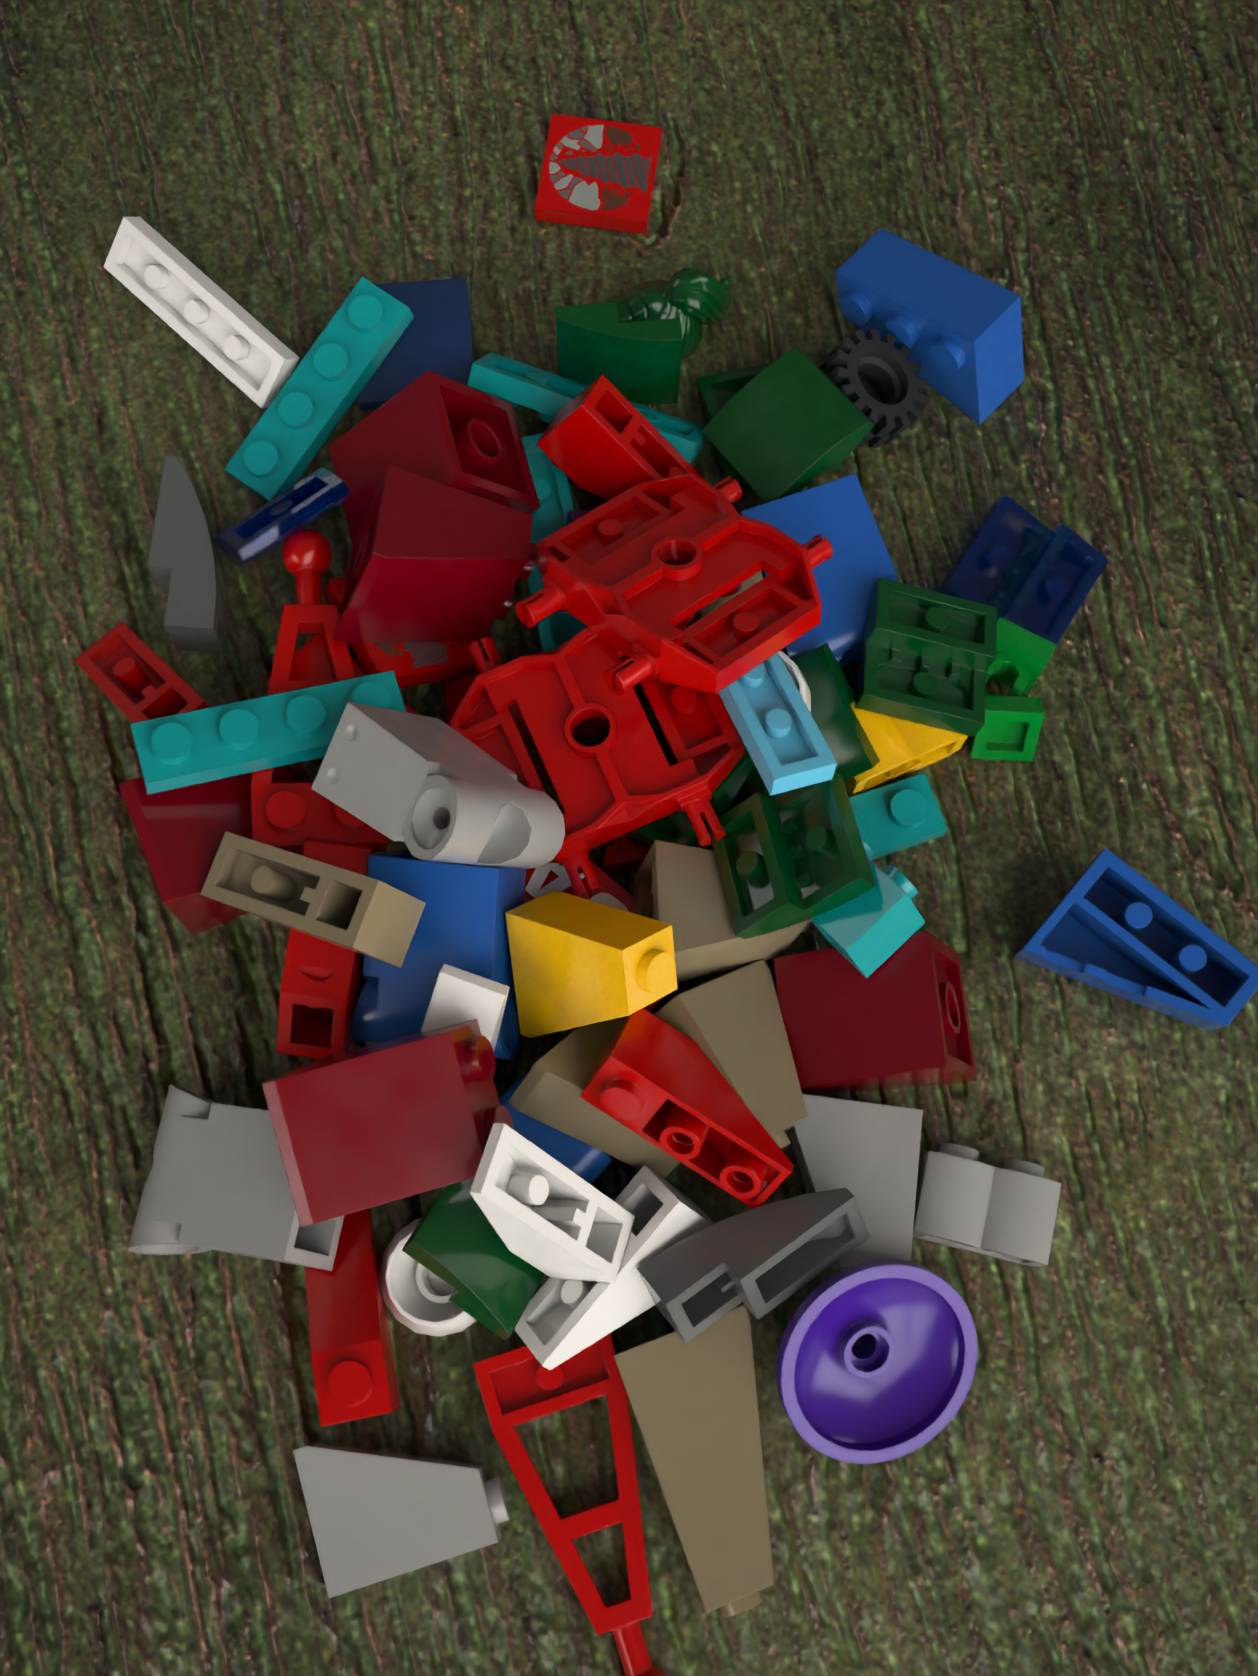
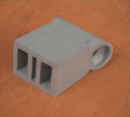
M347 702L311 788L391 840L405 842L412 856L426 861L522 869L539 868L554 859L562 848L565 836L563 815L552 798L543 791L520 784L514 772L439 718Z
M170 1084L154 1145L152 1167L144 1184L128 1251L146 1255H182L216 1250L332 1271L344 1216L300 1227L269 1110L219 1104L187 1089Z

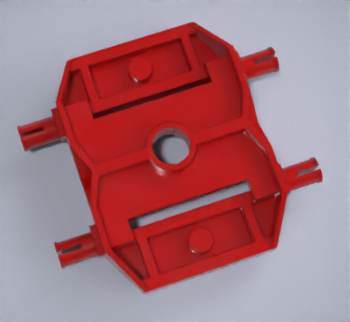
M691 472L643 481L536 543L537 562L543 578L544 588L523 601L517 602L515 610L520 621L523 624L526 623L528 628L534 627L536 623L557 610H566L627 655L628 658L604 671V679L607 686L612 692L615 691V694L618 696L623 695L628 689L647 677H656L660 681L716 694L820 624L822 602L812 569L822 562L829 560L833 556V548L826 537L822 540L821 534L815 535L811 540L802 545L769 523L739 515L732 503L741 499L742 490L735 479L731 481V476L724 477L713 486ZM761 570L769 574L683 631L676 628L691 623L697 611L719 597L736 594L741 589L744 581Z
M683 626V627H676V628L679 629L680 631H683V630L686 629L687 627H686V626ZM589 627L578 632L555 651L521 656L505 664L501 660L492 637L480 638L489 657L488 662H486L477 640L469 645L468 651L472 655L480 675L474 679L449 721L448 726L514 772L520 784L546 793L509 710V706L515 703L518 704L565 811L562 814L565 825L562 848L554 859L548 863H559L560 866H564L577 897L590 898L580 877L581 873H584L594 896L603 890V885L600 884L588 857L590 849L676 811L686 812L700 846L712 844L703 819L706 820L715 842L726 835L710 800L712 793L744 755V746L718 693L715 694L660 681L656 677H647L639 682L675 759L676 764L669 766L634 688L632 687L623 695L618 696L615 694V691L612 692L605 682L604 671L620 663V657L625 656V654ZM590 718L602 719L610 726L609 734L602 743L590 747L583 746L574 740L575 729L582 721Z

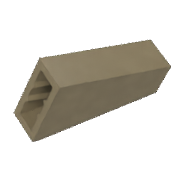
M744 1304L732 1309L686 1344L675 1331L614 1355L705 1611L707 1613L720 1607L724 1618L743 1613L761 1604L763 1599L760 1591L774 1585L750 1317Z

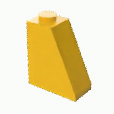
M557 890L550 891L505 912L520 1034L532 1038L629 1016L678 989L671 924Z

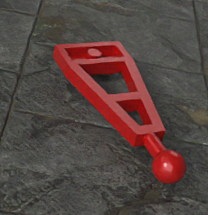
M312 529L297 530L287 537L282 547L283 563L287 570L295 576L296 605H284L267 696L356 678L347 644L334 640L338 617L336 605H322L321 575L328 570L331 564V545L326 537L318 531ZM298 633L322 634L334 680H290ZM275 768L252 773L250 789L252 840L296 854L303 853L304 841L307 837L373 846V852H386L388 845L387 836L311 789L313 783H272Z
M610 1333L552 1370L543 1367L527 1345L473 1363L492 1432L597 1635L599 1636L610 1631L613 1632L625 1676H668L664 1671L652 1665L639 1622L653 1615L628 1395L614 1359L616 1351ZM607 1395L618 1497L561 1516L515 1426ZM622 1522L630 1595L605 1603L573 1539Z

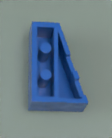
M882 228L835 271L842 315L859 329H862L864 333L869 329L879 330L880 340L887 333L896 337L894 347L898 350L905 344L912 351L906 356L910 364L918 360L923 368L917 375L920 378L926 379L930 386L979 425L1024 381L1021 295Z
M1107 848L1090 862L1013 956L1208 1031L1227 1027L1258 989V966Z

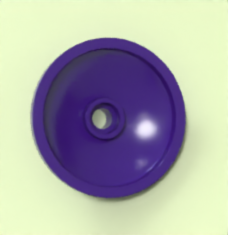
M896 1259L873 1260L838 1272L819 1285L803 1301L784 1332L777 1357L776 1379L779 1398L788 1419L801 1437L813 1448L831 1458L857 1464L880 1463L902 1457L917 1450L947 1426L958 1412L970 1390L978 1354L977 1334L972 1315L959 1293L945 1279L934 1271L914 1262ZM866 1334L865 1340L859 1346L852 1347L857 1339Z

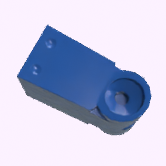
M856 474L740 511L741 516L769 523L802 545L811 540L815 535L821 534L822 540L826 537L833 548V556L812 569L822 602L820 624L780 651H783L791 660H794L828 643L841 668L847 663L859 662L874 584L879 577L897 582V573ZM761 570L763 578L769 575L765 571Z
M409 850L369 855L368 877L380 880L425 902L426 905L401 968L364 955L363 976L367 982L360 993L352 1018L351 1035L353 1040L380 1043L421 1033L439 972L443 965L447 964L510 987L494 1056L500 1059L515 1060L520 1052L522 1035L520 1034L516 995L513 990L514 979L505 912L524 903L526 869L426 861L412 856Z

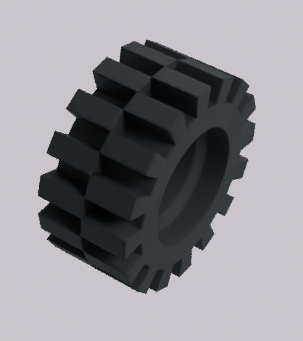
M862 329L854 331L818 365L873 422L874 427L857 445L860 448L867 442L869 448L872 449L892 441L921 416L923 412L920 410L926 406L928 399L927 396L922 395L928 388L927 380L916 377L923 370L918 360L910 364L906 358L912 351L905 344L899 350L894 347L896 337L889 333L880 340L879 330L869 329L865 334ZM858 376L863 377L873 385L879 394L881 402L872 398L865 391Z

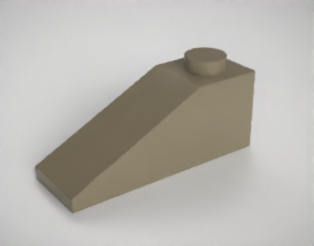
M227 831L224 834L200 895L399 968L402 967L426 905L425 902L380 880Z

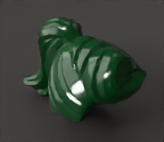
M685 267L675 272L670 281L659 279L642 282L631 288L623 297H617L608 302H616L619 323L680 318L683 338L681 359H685L694 354L699 348L703 335V325H707L709 321L716 324L718 319L722 320L732 301L730 290L732 281L729 276L719 281L711 274L703 273L699 268Z

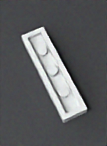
M123 217L103 267L260 408H268L292 375L300 358L141 217Z

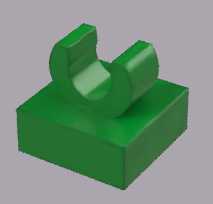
M999 617L997 621L996 659L986 671V684L992 678L1011 687L1007 696L1020 697L1022 693L1028 696L1048 663L1056 644Z
M985 691V724L975 737L969 736L970 759L1033 762L1045 714L1042 699L1026 697L1023 693L1018 697L992 695L991 691Z

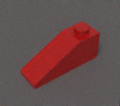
M603 374L556 414L536 443L549 457L553 465L563 471L579 488L608 501L640 482L691 472L707 482Z
M123 622L74 659L77 665L130 723L210 708L204 699Z
M371 1208L344 1215L332 1271L305 1267L310 1354L321 1427L402 1410L386 1304L383 1300L379 1279L380 1266Z

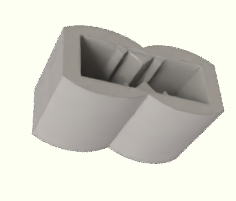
M939 1143L938 1152L927 1151L919 1156L913 1226L914 1238L1032 1267L1048 1265L1062 1183L1043 1178L1045 1171L1043 1166L1021 1160L1005 1159L1003 1168H998L978 1162L979 1151L951 1143Z

